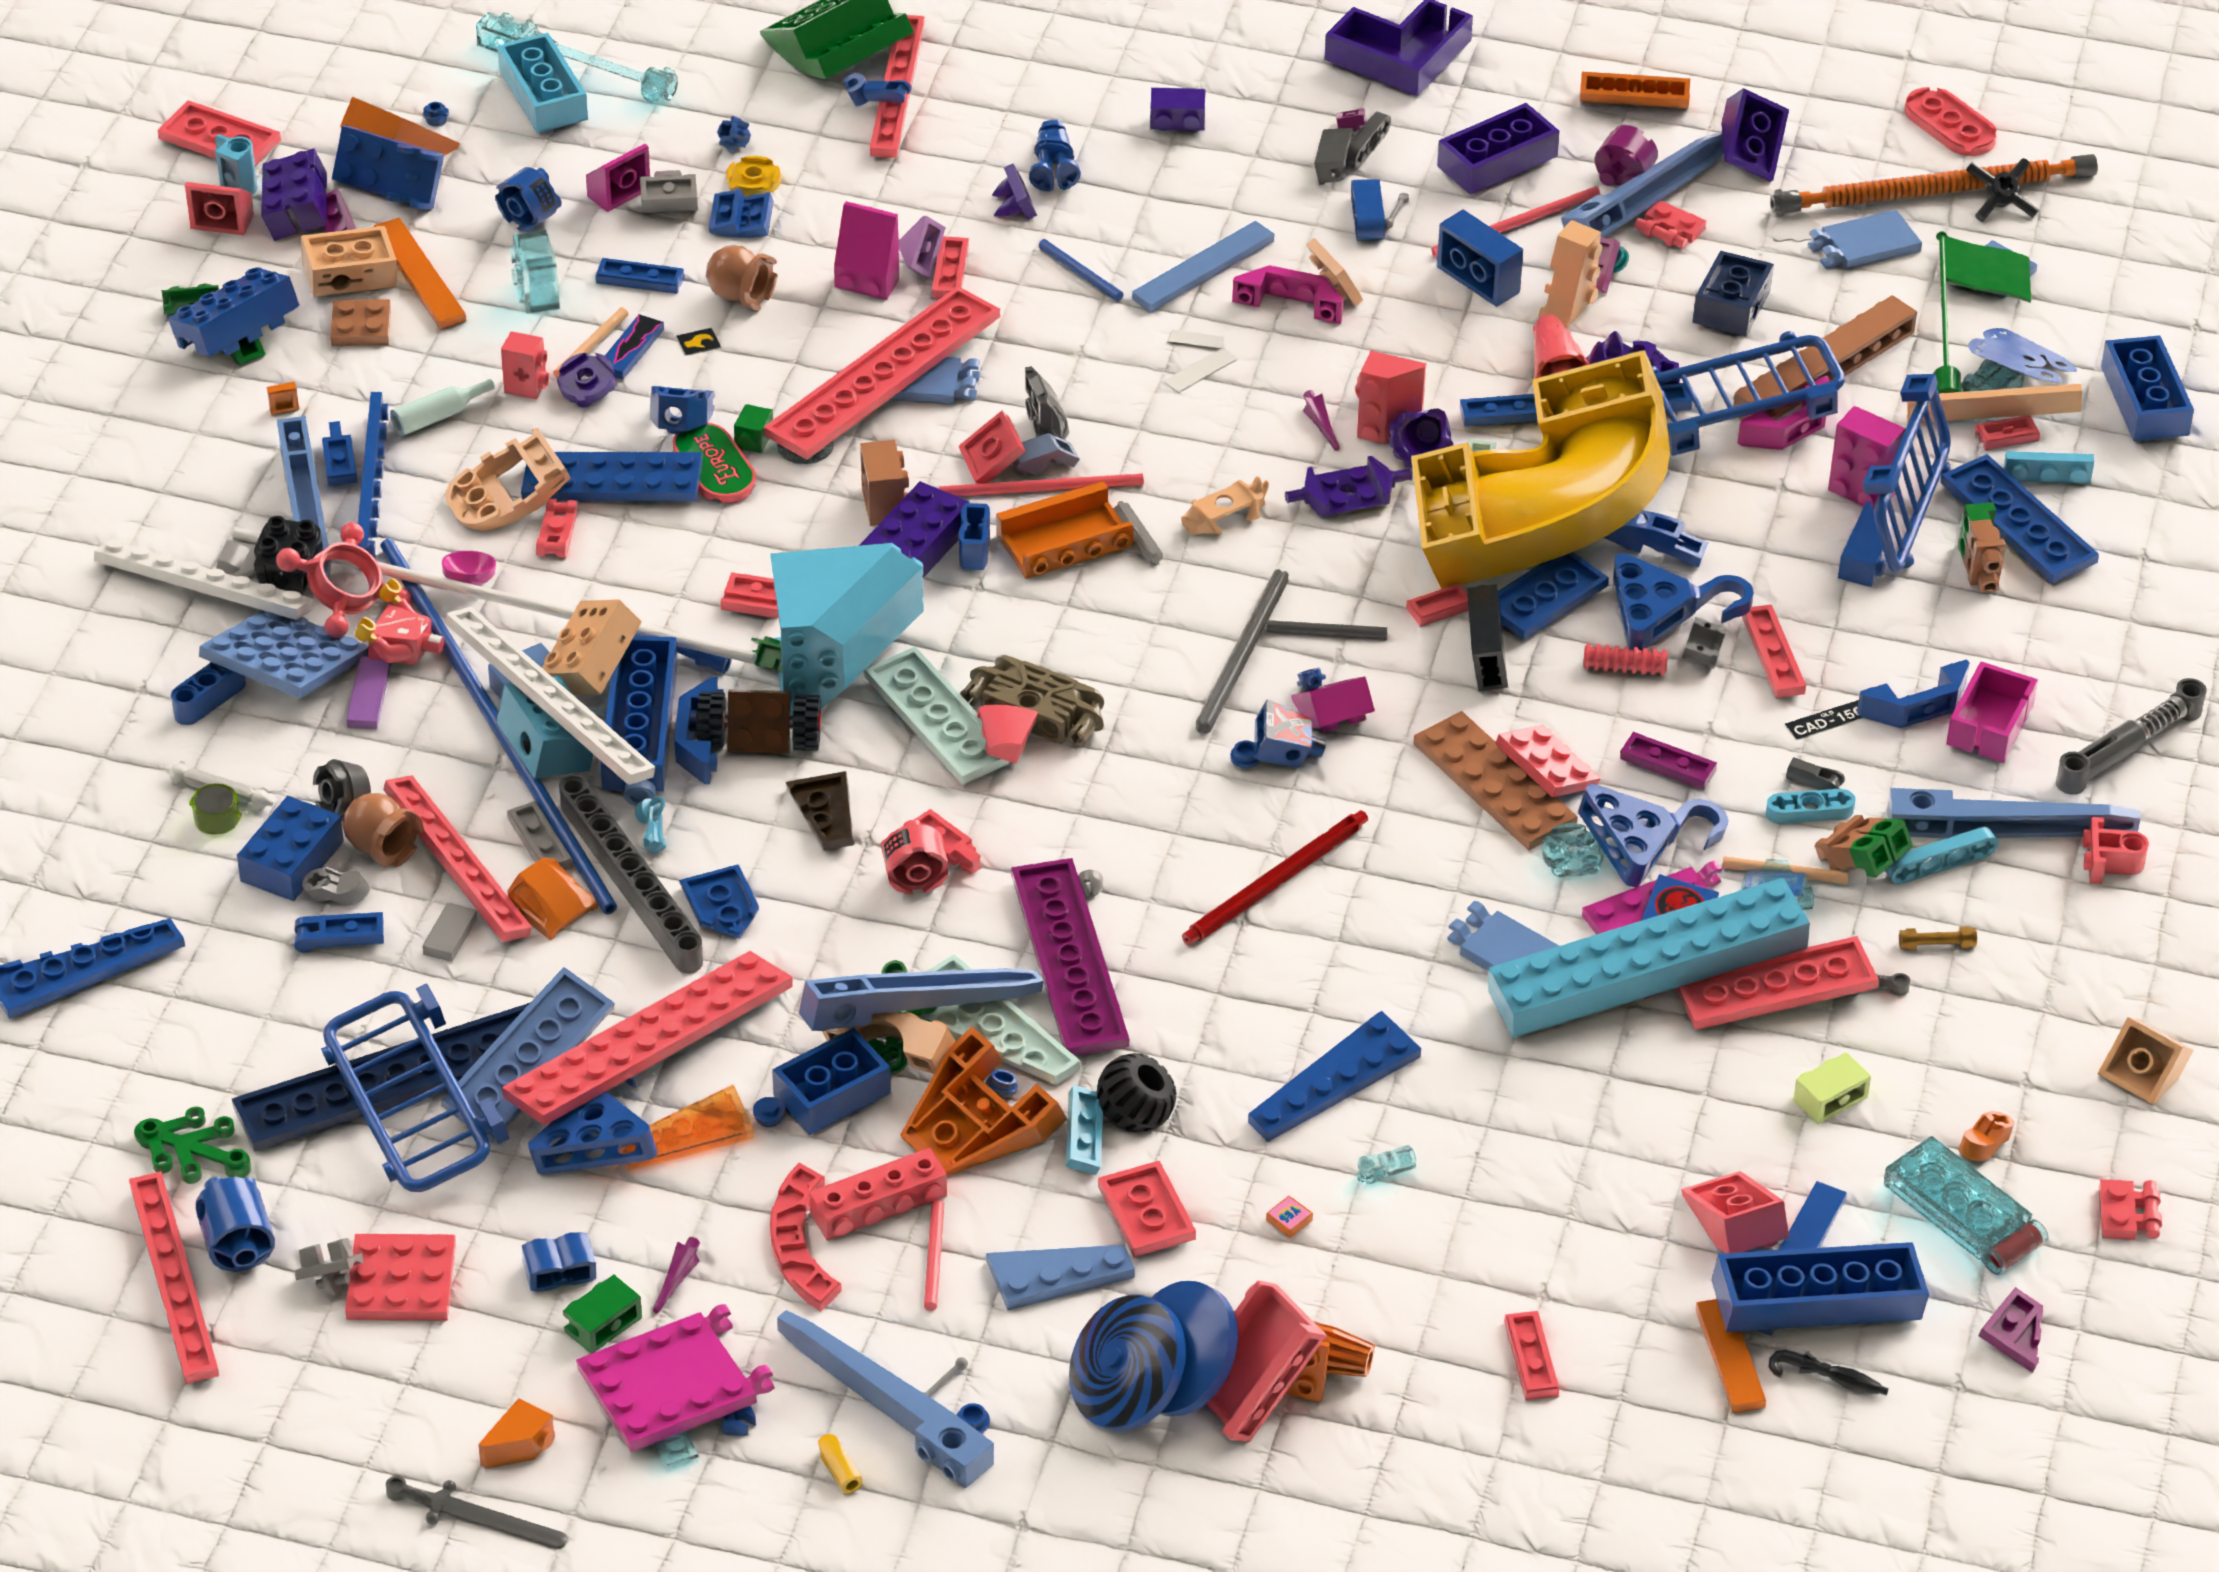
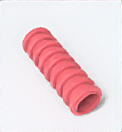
M1587 643L1584 648L1583 667L1585 670L1593 667L1594 671L1603 668L1605 672L1608 669H1613V672L1622 670V673H1627V670H1630L1632 674H1636V671H1641L1642 675H1645L1646 672H1651V675L1660 673V676H1664L1667 672L1668 653L1666 649H1663L1662 652H1657V649L1654 648L1652 651H1648V648H1643V651L1638 650V647L1629 650L1628 646H1625L1624 649H1619L1617 645H1615V648H1610V645L1600 647V644H1596V647H1593L1591 643Z

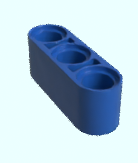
M1380 179L1351 180V203L1356 240L1385 239V215Z
M210 662L172 690L171 700L175 721L181 725H191L198 722L240 692L246 685L245 676Z

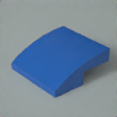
M741 189L715 193L708 228L709 232L719 236L737 238L768 236L774 203L771 192L744 197Z

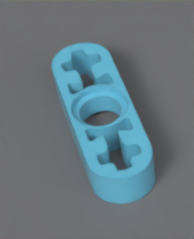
M1846 789L1776 793L1767 800L1766 817L1777 824L1847 819L1854 814L1856 797L1851 791ZM1806 803L1816 804L1818 808L1812 810L1805 808L1803 805Z

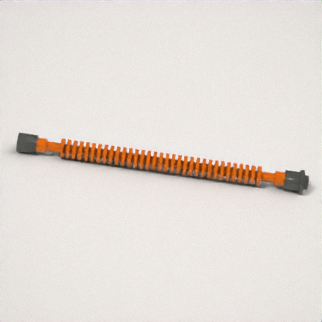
M2095 154L2071 156L2070 159L2061 160L2057 164H2049L2046 159L2034 162L2029 161L2030 166L2018 179V185L2022 183L2046 182L2050 180L2051 175L2061 174L2063 177L2074 175V178L2095 176L2098 172L2097 158ZM2017 163L1981 168L1995 176L2002 172L2010 173ZM1963 169L1960 171L1954 170L1953 172L1947 171L1946 173H1930L1919 176L1913 175L1912 177L1906 176L1885 180L1880 179L1878 181L1872 180L1871 182L1865 181L1844 185L1839 184L1837 186L1831 185L1830 187L1824 186L1822 192L1819 193L1776 189L1774 195L1770 196V208L1772 212H1776L1778 217H1782L1785 213L1800 212L1802 208H1810L1812 204L1823 203L1825 208L1850 206L1852 204L1858 205L1859 203L1865 204L1893 199L1898 200L1900 198L1906 199L1934 194L1972 191L1975 189L1980 190L1986 189V184Z

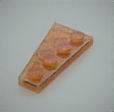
M732 1084L650 1124L649 1126L658 1150L657 1155L650 1160L625 1163L629 1172L753 1139L754 1129L735 1085ZM625 1146L620 1149V1153H631L637 1146Z

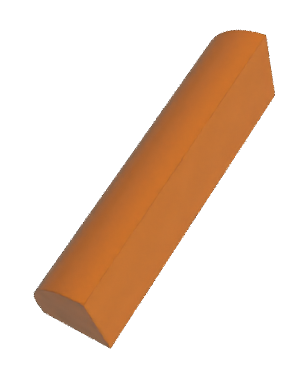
M1582 71L1579 102L1688 109L1691 78Z

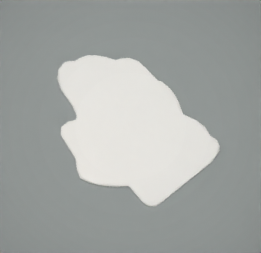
M1800 212L1792 218L1784 219L1775 224L1772 236L1776 241L1793 238L1794 241L1798 242L1812 239L1809 231L1818 229L1821 225L1807 213Z

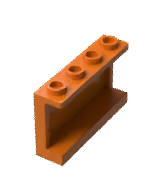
M1104 481L996 513V536L1025 579L1133 546V525L1130 521L1123 523L1108 502V487Z

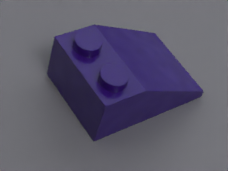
M1745 88L1727 98L1721 122L1724 161L1764 180L1774 181L1790 109Z

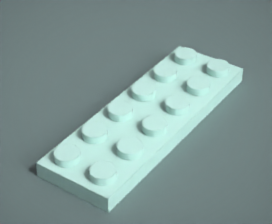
M916 646L869 666L864 670V678L962 785L1012 763L987 754L985 748L986 739L982 737L981 733L983 725L981 718H977V712Z

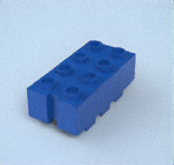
M255 267L247 270L243 277L224 283L222 285L223 288L216 292L202 295L200 301L179 308L176 314L168 318L179 348L186 349L187 346L194 343L198 354L211 357L223 350V353L228 356L240 349L239 340L246 337V341L251 343L263 336L262 327L269 324V328L274 330L285 324L283 316L298 308L300 304L290 276Z

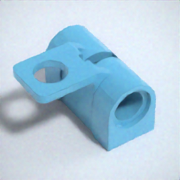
M218 134L215 137V156L218 163L220 186L240 188L254 195L258 186L251 140L242 136L228 138Z

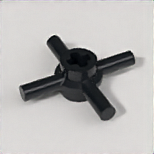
M2021 158L2010 173L2002 172L1995 176H1992L1973 161L1969 164L1966 171L1986 184L1988 200L1975 214L1977 220L1984 222L1995 207H2005L2010 204H2014L2032 218L2037 215L2040 209L2019 195L2018 179L2030 166V162L2026 158Z

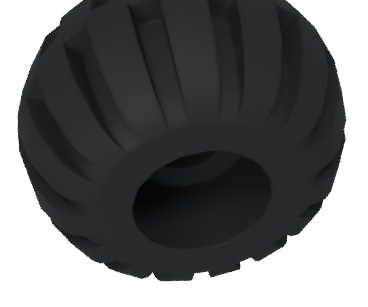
M1131 1053L1121 1055L1105 1066L1098 1079L1096 1093L1101 1109L1106 1113L1105 1116L1110 1121L1115 1122L1114 1125L1121 1129L1126 1128V1131L1140 1132L1142 1130L1146 1132L1161 1126L1168 1120L1175 1107L1176 1086L1172 1076L1167 1073L1168 1070L1163 1065L1158 1064L1159 1061L1152 1057L1149 1058L1145 1054Z

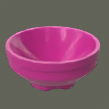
M456 551L443 557L441 562L442 573L448 579L482 587L495 575L496 560L492 556L479 551Z

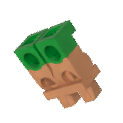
M1994 502L1964 505L1962 526L1957 545L1969 575L1968 581L1970 586L1979 585L1981 592H1995L1998 590L2006 547L2004 538L1999 539L2000 532L1994 526L1996 515Z
M1856 814L1846 823L1840 822L1834 827L1833 834L1828 838L1818 840L1814 847L1820 860H1827L1830 870H1847L1849 867L1865 870L1867 877L1876 878L1891 866L1893 861H1897L1909 851L1913 844L1904 820L1874 817L1864 820L1863 815Z

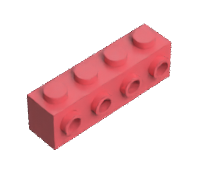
M927 1148L809 1191L810 1214L826 1240L844 1236L854 1230L876 1224L881 1220L906 1213L911 1209L946 1197L947 1174L932 1150Z

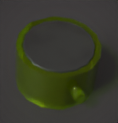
M214 783L205 785L197 789L189 801V806H192L195 826L199 831L206 834L219 835L233 830L243 815L239 810L237 793L232 787L225 784Z

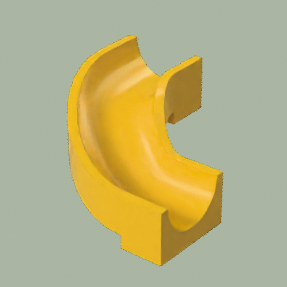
M1645 350L1532 379L1537 420L1543 434L1542 443L1534 449H1495L1473 452L1469 443L1465 442L1411 456L1421 546L1441 589L1456 584L1465 585L1515 572L1569 554L1606 537L1624 526L1651 502L1666 475L1670 448L1662 391Z

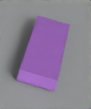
M360 656L346 719L347 727L378 729L391 663Z

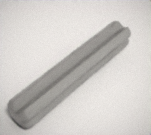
M1117 502V506L1113 509L1123 523L1128 521L1132 523L1133 541L1149 564L1153 563V565L1159 564V561L1163 559V553L1129 503Z

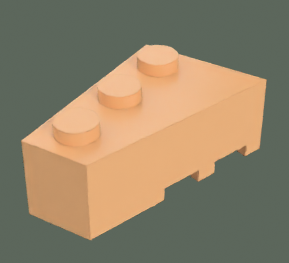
M1571 220L1557 235L1550 268L1554 269L1552 283L1545 285L1544 292L1549 295L1547 304L1539 310V317L1545 314H1553L1568 328L1589 304L1595 302L1598 296L1596 282L1600 274L1598 261L1602 252L1600 231Z

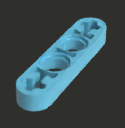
M1978 828L1909 850L1897 861H1893V864L1885 872L1894 884H1904L1986 858L1995 852L1999 841L1989 828Z

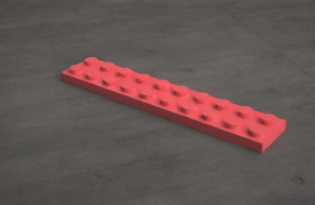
M956 286L764 426V436L808 460L1000 318V308Z
M748 951L502 1087L503 1098L545 1126L793 987L792 976L752 951Z

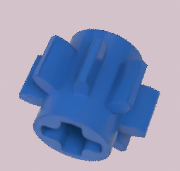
M732 116L731 121L723 120L717 131L718 137L721 139L719 145L733 152H736L738 147L745 148L751 137L750 131L747 129L750 124L736 116Z

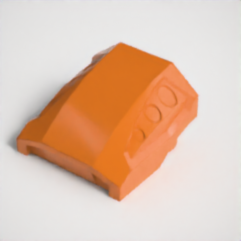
M541 858L520 872L507 890L508 897L529 924L549 940L554 939L555 934L592 910L594 912L598 909V902L559 866L558 861L554 858Z

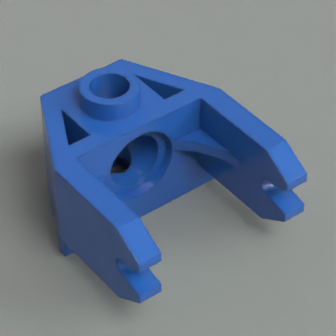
M652 386L650 394V420L658 429H667V432L671 434H681L684 431L706 425L713 416L715 393L709 390ZM670 407L678 408L682 416H674L670 412Z

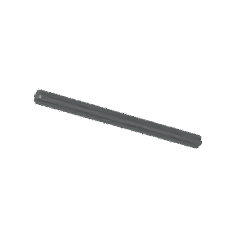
M1277 569L1273 572L1196 720L1195 728L1198 732L1202 731L1205 734L1211 732L1262 634L1267 620H1269L1289 581L1287 571Z

